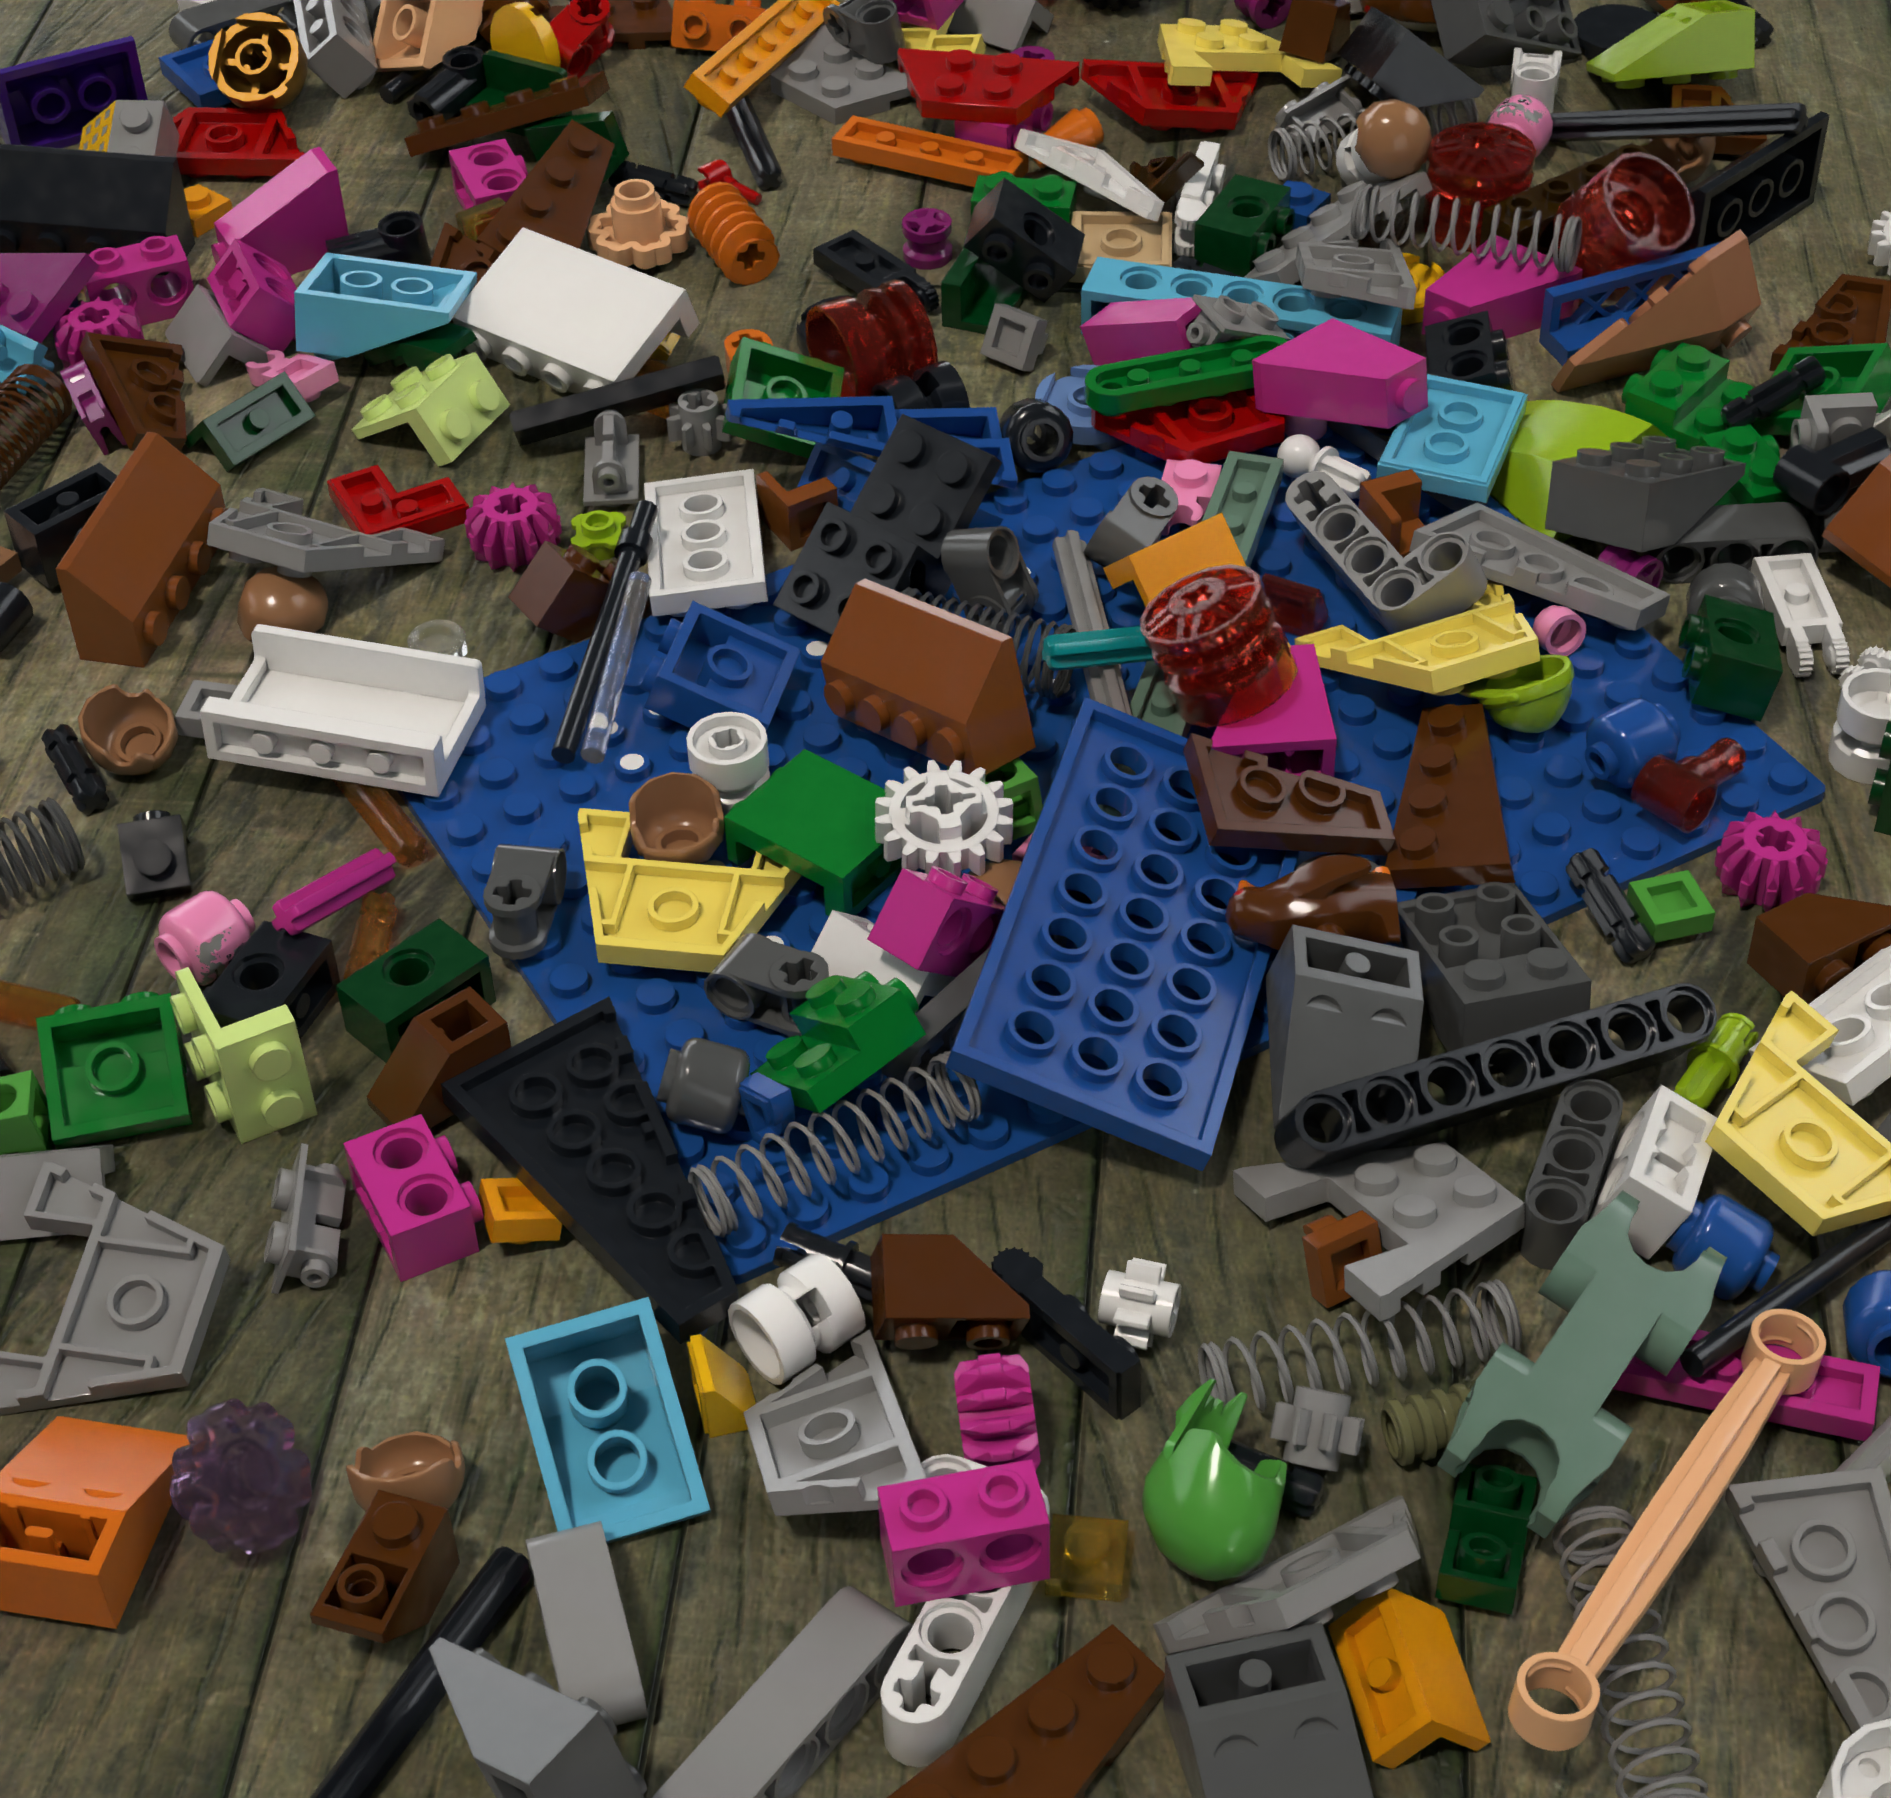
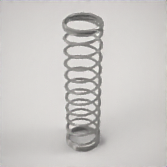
M1474 98L1461 100L1467 112L1469 122L1467 134L1462 131L1456 115V101L1443 103L1451 126L1450 139L1446 137L1442 125V104H1438L1437 122L1430 106L1421 107L1423 114L1425 108L1427 109L1432 120L1434 129V140L1431 143L1432 148L1436 146L1438 141V128L1444 141L1449 144L1453 142L1455 134L1461 140L1474 137L1478 128V111ZM1361 108L1354 117L1350 113H1342L1337 121L1332 117H1325L1319 125L1314 121L1308 120L1301 129L1296 125H1289L1286 129L1281 127L1273 129L1268 139V154L1275 175L1284 182L1287 180L1291 181L1296 177L1297 152L1294 141L1288 133L1290 130H1297L1299 132L1298 156L1302 170L1308 176L1313 174L1315 168L1313 149L1308 137L1304 133L1305 128L1309 125L1317 128L1315 148L1319 165L1324 171L1329 172L1333 163L1332 150L1327 135L1321 128L1322 125L1327 121L1335 124L1333 147L1336 156L1338 150L1337 131L1339 130L1342 139L1346 137L1339 122L1345 117L1352 120L1351 133L1355 130V125L1357 126L1356 120L1358 116L1366 109ZM1278 134L1281 136V143H1280L1281 165H1280L1279 158H1278V153H1277V137H1278ZM1320 134L1323 137L1328 153V167L1324 165L1321 157ZM1302 138L1309 152L1310 171L1307 170L1303 159ZM1284 144L1288 153V169L1285 161Z
M1363 183L1359 186L1352 205L1350 233L1354 240L1357 238L1359 241L1362 240L1370 229L1371 236L1376 243L1382 242L1390 232L1392 242L1396 246H1400L1410 235L1412 245L1418 250L1424 247L1430 238L1432 248L1437 253L1443 251L1450 241L1452 250L1457 256L1462 255L1471 243L1472 253L1477 259L1484 257L1491 246L1493 257L1497 262L1503 261L1512 248L1513 260L1518 266L1524 264L1532 252L1534 264L1538 269L1546 266L1553 254L1555 268L1562 273L1566 271L1567 274L1575 266L1582 237V220L1579 216L1575 217L1572 215L1568 218L1563 231L1558 260V239L1563 215L1561 213L1558 214L1549 251L1544 261L1539 264L1537 239L1542 219L1541 210L1536 213L1533 235L1528 249L1522 260L1519 261L1516 244L1522 213L1520 206L1515 210L1512 234L1503 255L1498 257L1496 251V231L1501 214L1500 204L1495 206L1491 233L1480 254L1477 253L1475 241L1476 227L1481 209L1479 200L1474 204L1471 229L1460 251L1457 250L1455 243V226L1461 203L1459 197L1454 200L1450 229L1439 248L1435 242V223L1440 207V196L1438 194L1432 202L1428 231L1420 244L1416 243L1414 223L1420 203V193L1418 191L1413 195L1409 225L1400 241L1396 240L1394 220L1400 200V190L1398 188L1393 191L1389 222L1380 238L1376 237L1374 218L1380 198V187L1377 185L1373 188L1371 184ZM1364 199H1365L1364 210H1363V216H1362V220H1361V224H1360L1361 211H1362L1363 202H1364Z
M945 1051L943 1054L932 1057L928 1063L927 1072L918 1067H909L903 1082L895 1078H886L881 1084L880 1094L871 1089H862L857 1096L856 1105L847 1100H838L834 1105L832 1116L825 1112L820 1114L813 1112L809 1118L808 1128L798 1122H790L785 1129L784 1139L773 1133H765L761 1139L759 1150L748 1144H741L736 1152L735 1162L725 1156H716L712 1161L711 1170L697 1164L696 1168L691 1167L688 1174V1183L692 1184L697 1195L698 1208L709 1230H712L714 1235L724 1238L726 1234L731 1235L732 1230L737 1232L739 1225L735 1211L717 1179L716 1170L719 1162L728 1164L736 1173L740 1191L750 1213L754 1218L762 1220L763 1209L751 1182L742 1171L741 1155L743 1151H750L760 1160L764 1179L774 1201L778 1206L786 1209L788 1204L786 1191L775 1169L766 1158L765 1147L768 1140L773 1139L784 1148L788 1167L798 1189L803 1195L811 1197L813 1189L810 1178L800 1158L790 1146L789 1138L793 1128L802 1130L808 1136L811 1152L821 1176L828 1184L835 1186L837 1176L833 1163L824 1146L814 1134V1121L817 1117L825 1118L832 1125L836 1145L844 1163L851 1172L859 1175L861 1164L857 1151L845 1130L838 1123V1110L841 1106H847L856 1113L859 1131L869 1154L875 1161L883 1163L885 1152L880 1137L873 1124L862 1111L861 1104L865 1095H871L880 1102L882 1118L891 1140L899 1150L907 1152L909 1146L908 1136L897 1113L885 1099L886 1087L889 1084H895L903 1090L906 1109L914 1128L922 1139L930 1141L933 1134L932 1126L921 1102L909 1088V1077L913 1073H919L926 1078L928 1093L935 1113L941 1123L951 1130L955 1128L956 1116L965 1122H972L973 1119H978L981 1113L982 1101L975 1079L953 1071L962 1082L970 1106L969 1112L960 1102L952 1087L947 1068L945 1067L951 1051ZM934 1065L937 1081L932 1077V1069ZM934 1089L946 1107L950 1122L946 1119L939 1106ZM911 1101L914 1103L923 1120V1123L926 1128V1133L924 1132L920 1123L917 1120ZM889 1115L893 1119L899 1131L902 1143L899 1141L896 1133L894 1132V1129L889 1119ZM865 1126L874 1140L878 1154L870 1142ZM842 1139H843V1141L845 1142V1144H846V1146H847V1148H848V1150H849V1152H850V1154H851V1157H852V1159H853L854 1165H853V1163L851 1162V1160H850V1158H849V1156H848V1154H847V1152H846V1150H845V1147H844V1144H843V1142H842ZM820 1155L822 1156V1158H823V1160H824V1162H825V1164H826V1167H827V1169H828V1171H829V1175H828V1173H827V1171H826V1169H825V1167H824V1165H823V1163H822V1160H821V1158H820ZM797 1169L799 1170V1172H800V1174H801V1177H802V1179H803V1182H802L801 1178L799 1177V1174H798V1172H797ZM702 1182L714 1201L720 1221L708 1202Z
M1497 1279L1492 1282L1489 1280L1486 1283L1481 1282L1476 1285L1471 1298L1464 1291L1453 1288L1448 1292L1443 1304L1436 1297L1426 1294L1420 1299L1416 1311L1407 1302L1401 1300V1307L1410 1313L1415 1322V1337L1420 1362L1424 1371L1430 1376L1435 1371V1359L1429 1336L1422 1322L1423 1307L1428 1301L1433 1302L1442 1314L1443 1335L1447 1354L1451 1364L1459 1370L1463 1364V1354L1457 1330L1449 1315L1450 1302L1455 1295L1461 1296L1469 1307L1472 1339L1481 1361L1487 1363L1491 1357L1489 1339L1495 1350L1499 1348L1502 1342L1506 1343L1498 1323L1495 1300L1500 1306L1506 1321L1508 1345L1516 1351H1520L1522 1331L1517 1307L1507 1286ZM1481 1290V1308L1483 1320L1476 1307L1477 1297L1479 1291ZM1366 1310L1360 1324L1354 1316L1343 1312L1336 1319L1333 1330L1327 1323L1315 1318L1308 1326L1306 1337L1296 1327L1287 1324L1280 1332L1278 1345L1269 1334L1259 1330L1252 1339L1250 1352L1242 1341L1233 1336L1227 1339L1222 1352L1219 1346L1212 1341L1208 1345L1203 1343L1198 1350V1368L1201 1385L1210 1378L1214 1380L1216 1378L1210 1395L1215 1399L1219 1398L1223 1401L1224 1406L1236 1396L1228 1368L1229 1349L1234 1343L1241 1350L1248 1363L1256 1406L1259 1411L1264 1413L1267 1408L1266 1396L1256 1366L1257 1343L1262 1337L1268 1342L1276 1356L1279 1380L1285 1402L1293 1404L1295 1393L1284 1359L1285 1337L1290 1331L1298 1338L1304 1349L1310 1387L1323 1390L1321 1375L1312 1352L1313 1330L1315 1326L1319 1325L1326 1332L1333 1345V1358L1337 1379L1342 1391L1348 1394L1351 1390V1378L1345 1355L1339 1343L1340 1326L1342 1321L1347 1319L1352 1323L1360 1336V1348L1365 1374L1369 1384L1376 1388L1379 1383V1371L1372 1346L1367 1337V1325L1371 1313ZM1394 1315L1389 1319L1383 1320V1323L1388 1331V1346L1394 1372L1397 1378L1404 1382L1407 1377V1365L1401 1342L1394 1328ZM1478 1329H1479L1480 1336H1481V1339H1482L1483 1349H1482V1346H1481V1342H1480V1338H1479V1334H1478Z
M1609 1505L1581 1508L1564 1517L1556 1525L1552 1533L1555 1551L1562 1556L1559 1562L1560 1572L1568 1581L1566 1587L1567 1600L1575 1608L1572 1616L1573 1623L1596 1585L1583 1584L1577 1581V1579L1594 1566L1610 1565L1635 1526L1634 1518L1626 1510ZM1615 1518L1623 1521L1628 1526V1529L1605 1527L1588 1532L1576 1539L1569 1547H1566L1561 1542L1566 1531L1587 1520ZM1625 1534L1617 1542L1603 1548L1574 1550L1583 1542L1600 1535ZM1568 1560L1583 1565L1573 1576L1568 1572ZM1574 1586L1591 1592L1578 1602L1575 1599L1573 1589ZM1649 1608L1645 1614H1649L1654 1618L1652 1627L1640 1634L1629 1635L1623 1644H1630L1641 1640L1656 1641L1661 1644V1652L1643 1662L1629 1665L1608 1664L1605 1670L1615 1672L1610 1674L1601 1684L1599 1683L1600 1700L1596 1711L1604 1718L1600 1726L1602 1738L1611 1746L1608 1753L1609 1766L1618 1774L1615 1782L1616 1794L1619 1798H1629L1624 1792L1623 1782L1627 1778L1634 1782L1648 1784L1637 1791L1631 1798H1709L1706 1795L1708 1784L1698 1777L1688 1776L1700 1763V1755L1690 1748L1681 1747L1691 1736L1692 1726L1682 1719L1673 1718L1685 1705L1684 1697L1675 1691L1666 1690L1677 1678L1676 1669L1669 1664L1659 1662L1669 1651V1642L1661 1636L1654 1635V1632L1661 1625L1662 1619L1658 1612ZM1645 1668L1665 1669L1669 1673V1678L1666 1682L1645 1691L1619 1692L1606 1688L1613 1680L1632 1671ZM1604 1693L1623 1700L1617 1702L1607 1712L1602 1706L1601 1697ZM1668 1696L1676 1700L1677 1706L1673 1710L1651 1719L1628 1720L1613 1716L1626 1705L1647 1697ZM1612 1721L1618 1725L1630 1726L1631 1728L1624 1731L1614 1740L1610 1736L1608 1725ZM1673 1724L1684 1728V1735L1681 1738L1659 1747L1635 1748L1621 1745L1631 1735L1653 1726ZM1617 1750L1640 1755L1623 1769L1617 1764ZM1681 1753L1692 1757L1690 1766L1672 1774L1646 1777L1629 1773L1635 1766L1660 1755ZM1687 1782L1700 1786V1791L1690 1788H1668L1649 1793L1654 1789L1675 1783Z

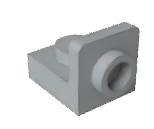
M1873 393L1806 395L1800 419H1794L1792 423V447L1805 444L1818 451L1873 427L1878 407Z

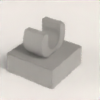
M995 303L980 354L1021 371H1033L1038 354H1043L1049 334L1045 332L1048 321L1007 304Z

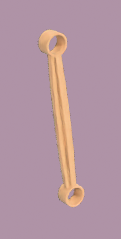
M1770 1309L1762 1312L1754 1319L1741 1355V1364L1744 1372L1703 1424L1638 1519L1597 1583L1557 1652L1535 1654L1524 1661L1519 1668L1508 1704V1716L1514 1730L1525 1741L1544 1750L1565 1751L1578 1746L1585 1740L1600 1700L1598 1677L1645 1615L1698 1536L1751 1451L1782 1395L1801 1393L1813 1384L1826 1349V1338L1821 1328L1812 1319L1789 1309ZM1765 1344L1785 1346L1798 1353L1803 1359L1781 1357L1770 1351ZM1541 1688L1559 1691L1568 1696L1580 1711L1573 1714H1556L1547 1711L1536 1704L1528 1692Z

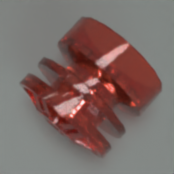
M1485 122L1458 124L1446 128L1434 136L1429 147L1428 160L1430 164L1427 169V176L1433 189L1425 194L1423 225L1426 233L1430 225L1432 202L1438 194L1440 196V207L1435 223V241L1443 244L1450 229L1454 200L1459 197L1461 203L1455 226V243L1457 250L1460 251L1471 229L1474 204L1479 200L1481 209L1475 233L1477 249L1480 246L1483 209L1531 188L1537 152L1532 140L1518 130L1501 124ZM1449 241L1447 247L1452 248ZM1471 243L1466 252H1472Z
M1639 151L1621 154L1559 206L1554 218L1555 228L1557 215L1560 213L1563 215L1558 239V250H1560L1561 239L1568 218L1574 215L1575 217L1579 216L1582 220V237L1575 263L1576 267L1583 269L1582 279L1666 257L1689 239L1695 224L1694 203L1685 182L1674 168L1657 156ZM1624 286V287H1621V288H1617V289H1615V290L1623 289V288H1626L1627 286Z
M893 279L882 283L878 288L869 287L864 289L857 295V299L842 296L815 305L808 311L805 329L809 356L845 368L840 397H869L875 384L900 375H906L911 378L912 373L917 369L938 362V350L934 332L925 308L916 293L904 281Z
M1228 564L1208 567L1184 576L1164 588L1149 602L1140 618L1141 634L1146 644L1152 649V657L1155 664L1164 671L1165 685L1179 715L1189 724L1215 727L1230 725L1253 717L1276 703L1291 688L1298 673L1295 655L1283 628L1275 622L1274 608L1270 599L1266 597L1265 587L1260 575L1247 566Z

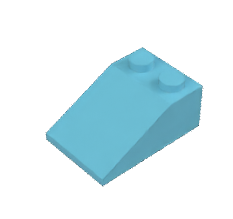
M326 252L294 292L296 351L314 353L316 357L326 360H336L342 357L348 358L447 324L477 283V272Z
M649 1297L505 1338L557 1531L601 1521L608 1544L711 1512Z

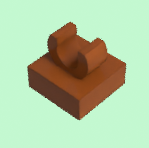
M1363 1210L1341 1220H1337L1332 1215H1325L1303 1225L1306 1235L1302 1237L1311 1294L1315 1300L1327 1309L1351 1298L1344 1290V1266L1382 1253L1378 1221Z

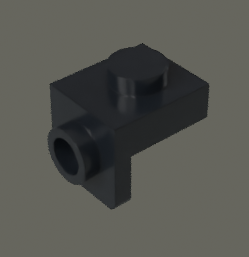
M163 810L146 811L135 815L133 822L117 824L126 895L130 902L193 892L187 844L190 843L189 835L180 814L171 816L169 812Z

